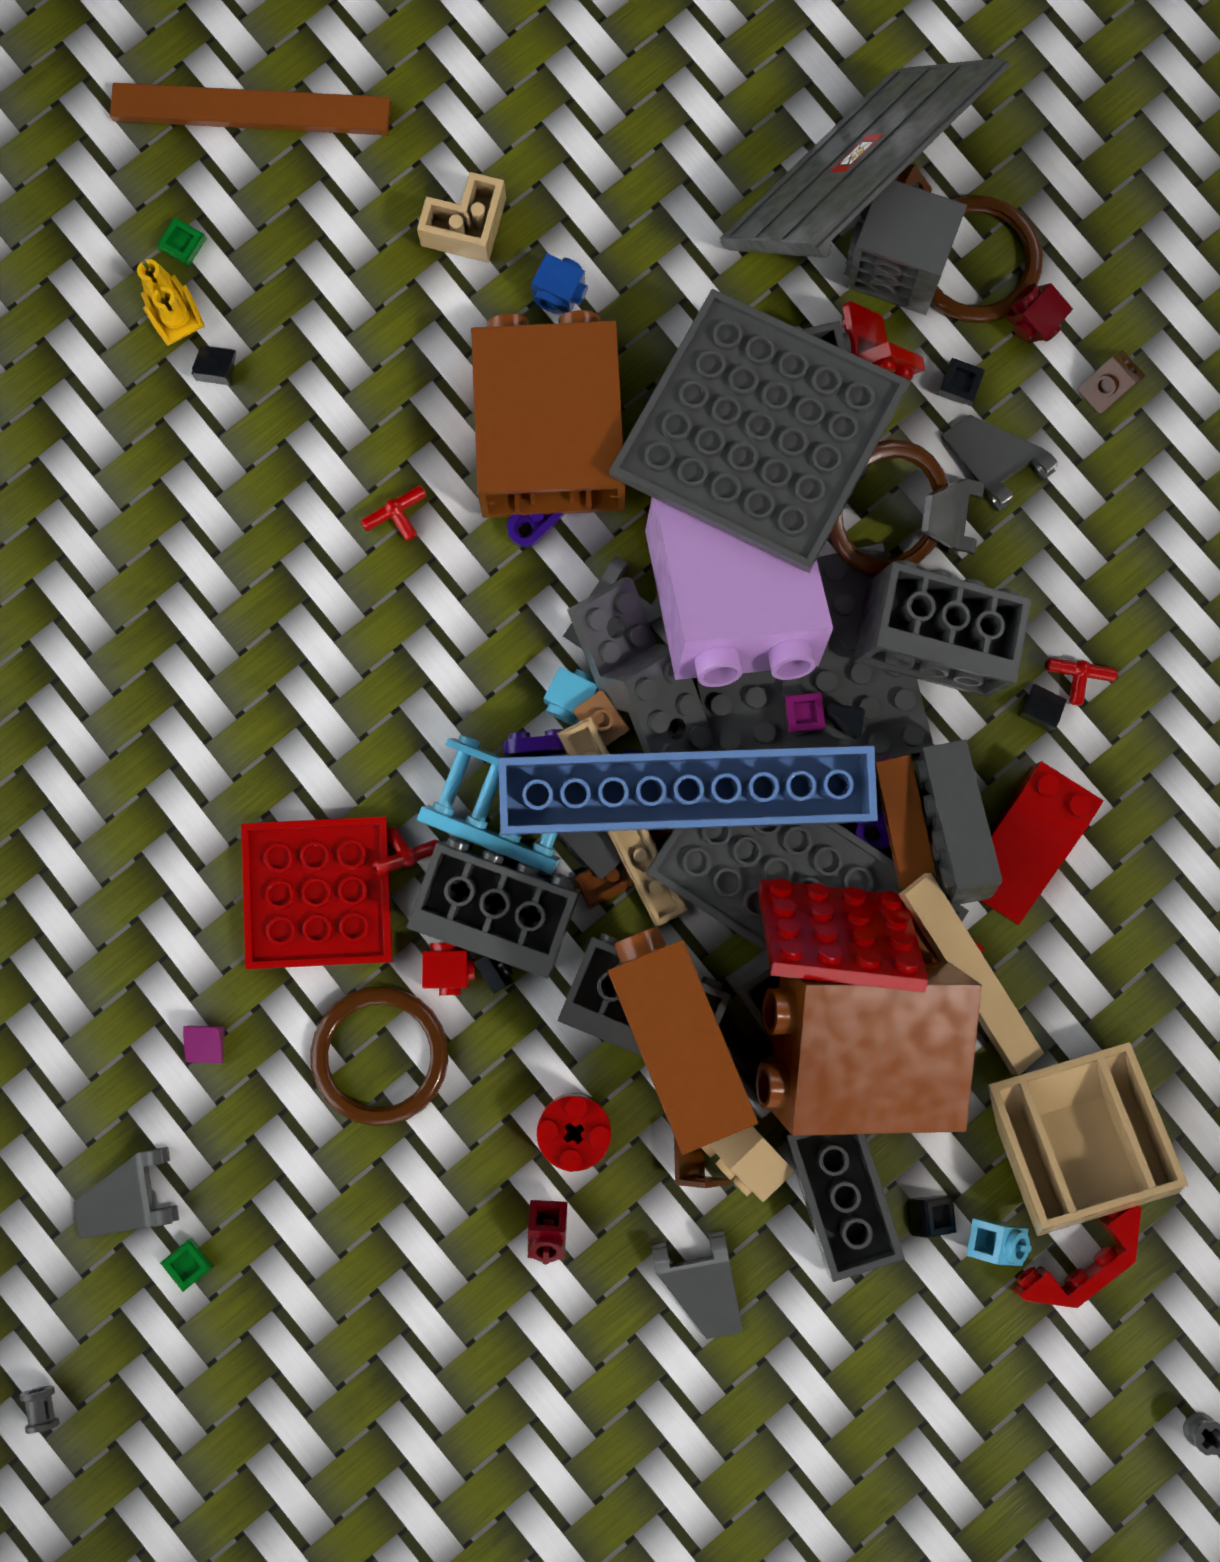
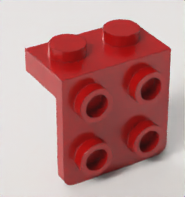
M852 301L843 304L844 315L842 316V325L850 338L851 354L909 381L913 379L914 374L925 371L922 356L887 341L884 319L880 314Z

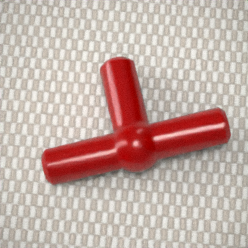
M418 485L396 499L387 500L383 507L362 518L360 523L365 531H370L392 518L404 539L410 541L417 536V532L404 513V510L424 499L426 492L422 486Z
M1049 657L1045 662L1046 671L1073 676L1069 703L1076 706L1084 704L1087 678L1114 682L1118 675L1116 668L1089 664L1085 660L1069 661Z
M392 827L388 829V841L397 854L374 862L373 870L375 874L380 876L403 866L412 867L417 861L432 856L436 843L440 841L434 839L411 848L399 829Z

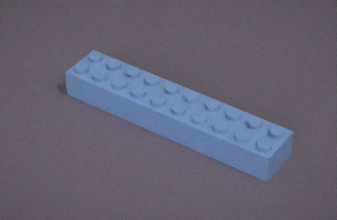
M874 746L498 758L501 835L865 823L878 821Z

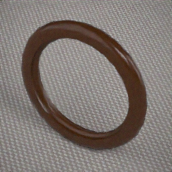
M978 195L952 199L967 205L965 213H987L999 217L1008 223L1018 234L1023 244L1025 270L1015 290L1006 298L994 304L984 306L966 305L953 300L937 286L931 305L945 315L964 322L985 323L1000 320L1013 311L1011 303L1020 292L1031 284L1036 283L1038 285L1043 262L1039 237L1029 220L1018 209L1005 201L990 196Z
M889 439L879 442L867 464L869 466L878 460L886 458H902L914 463L924 472L929 479L933 492L948 485L945 473L935 457L922 446L907 440ZM843 511L829 535L833 548L845 563L856 571L871 576H876L884 568L897 560H906L917 565L933 551L939 542L924 533L921 539L905 553L887 559L874 558L862 553L849 540L844 528Z
M367 987L349 993L335 1002L323 1015L314 1032L310 1049L311 1071L316 1087L321 1095L340 1115L354 1122L371 1126L393 1125L408 1120L424 1110L437 1095L447 1071L449 1061L448 1042L442 1024L433 1010L420 998L404 990L392 987ZM384 1004L397 1007L409 1013L419 1022L429 1042L430 1064L422 1085L412 1096L401 1103L389 1107H370L355 1102L339 1089L330 1071L328 1051L332 1036L340 1023L348 1015L370 1005Z

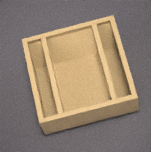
M1130 1042L988 1085L997 1130L1037 1236L1175 1195L1188 1186L1186 1177Z

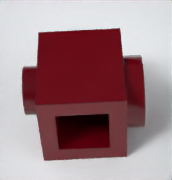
M1034 283L1016 296L1011 303L1013 311L1007 318L1014 325L1013 330L1016 335L1022 340L1028 341V343L1041 340L1046 342L1059 333L1062 328L1060 323L1069 315L1073 308L1052 283L1041 286Z
M530 1200L528 1258L538 1260L544 1265L556 1260H565L568 1202Z

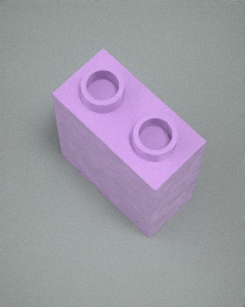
M652 497L645 533L675 680L698 678L699 683L703 686L720 687L735 682L743 673L771 671L773 677L777 679L792 680L809 674L816 666H819L831 636L833 625L817 560L810 573Z

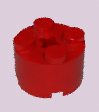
M571 1093L555 1098L546 1106L537 1125V1142L541 1153L552 1165L568 1172L586 1170L597 1164L606 1154L611 1141V1123L606 1110L596 1099L584 1094ZM571 1123L574 1127L579 1124L583 1126L581 1130L582 1138L580 1140H577L575 1137L568 1139L565 1136L568 1132L567 1124Z

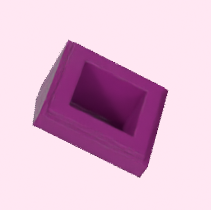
M183 1026L185 1061L192 1063H223L225 1026Z

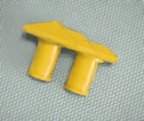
M153 259L145 260L149 269H146L142 262L138 265L137 273L141 278L143 286L141 296L145 303L143 309L167 346L205 327L187 285L182 286L175 275L171 276Z

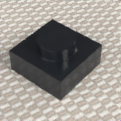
M952 358L938 394L971 406L985 369Z
M486 956L474 962L493 994L514 983L510 976L513 974L510 965Z

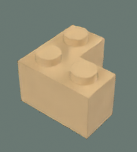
M470 172L461 205L426 196L417 227L421 246L489 263L506 202L504 180Z
M753 1126L701 1147L710 1158L715 1153L720 1157L715 1164L746 1196L753 1192L762 1202L795 1172Z

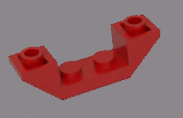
M1135 1206L1101 1217L1098 1220L1116 1245L1113 1247L1109 1245L1099 1250L1094 1255V1262L1084 1270L1079 1268L1065 1278V1285L1063 1287L1058 1284L1048 1270L1039 1266L1037 1269L1031 1267L1021 1273L1017 1278L1018 1284L1012 1290L1024 1301L1071 1308L1080 1307L1136 1262L1142 1208Z

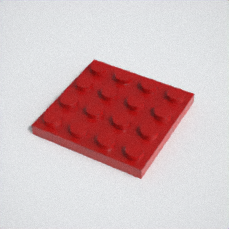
M388 817L241 823L245 969L393 962L390 872L379 876L373 870L374 862L389 857Z
M780 878L773 880L761 879L759 899L770 975L925 993L928 984L927 972L910 911L906 908L898 893L892 891L882 893L870 892L856 887H848L846 889L827 887L821 883H792Z

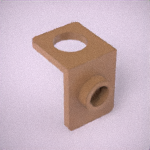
M602 690L573 710L579 721L587 717L592 718L605 746H608L630 730Z

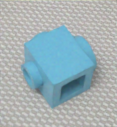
M559 666L543 698L544 703L548 705L546 712L571 725L579 722L573 712L574 708L598 692L593 676L579 669L572 673Z
M973 1218L966 1256L997 1265L1023 1266V1262L1032 1249L1028 1237L1029 1229L999 1220Z

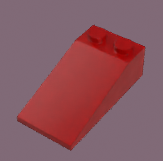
M1042 761L1032 765L990 831L1003 882L992 898L980 900V902L1016 925H1019L1081 838L1104 800Z

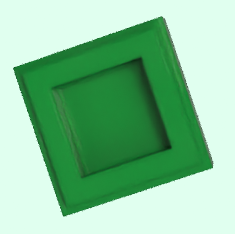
M174 217L156 247L160 252L189 268L207 238L202 232Z
M192 1237L160 1262L182 1292L214 1267V1264Z

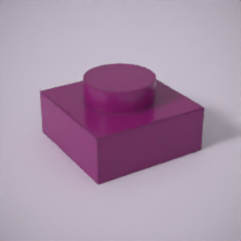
M821 692L784 697L788 734L826 729Z

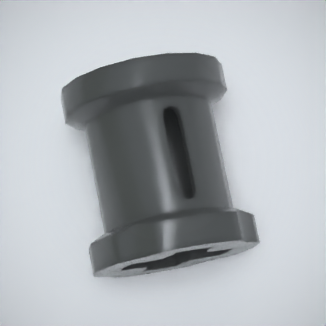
M54 1386L38 1387L20 1394V1401L25 1402L28 1424L25 1426V1432L27 1434L47 1431L60 1424L59 1418L55 1417L52 1394L55 1393Z
M1197 1412L1188 1416L1183 1424V1433L1187 1441L1205 1455H1219L1220 1424L1205 1413ZM1204 1429L1209 1433L1206 1439L1201 1434Z

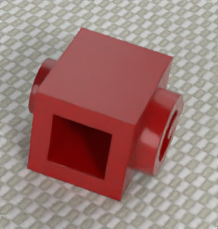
M430 943V951H422V989L439 988V996L461 995V988H469V980H476V964L474 963L476 959L469 958V951H465V949L449 943Z

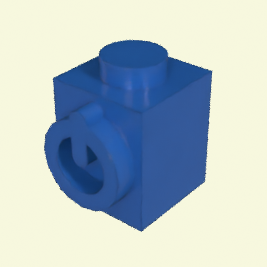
M546 253L531 283L532 297H534L533 300L538 306L553 314L571 312L574 305H581L586 296L588 285L585 284V270L572 259L563 258L561 260Z

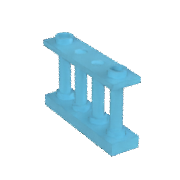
M460 734L459 739L448 738L445 745L458 751L439 801L434 802L433 806H421L416 820L551 875L555 873L561 861L560 857L553 855L555 849L552 848L558 833L542 834L539 842H535L532 847L520 842L521 835H501V830L498 833L486 828L488 822L485 819L499 786L498 758L503 757L479 748L480 741L469 736ZM474 756L491 763L473 813L472 815H467L465 820L453 815L455 809L452 808L470 758Z

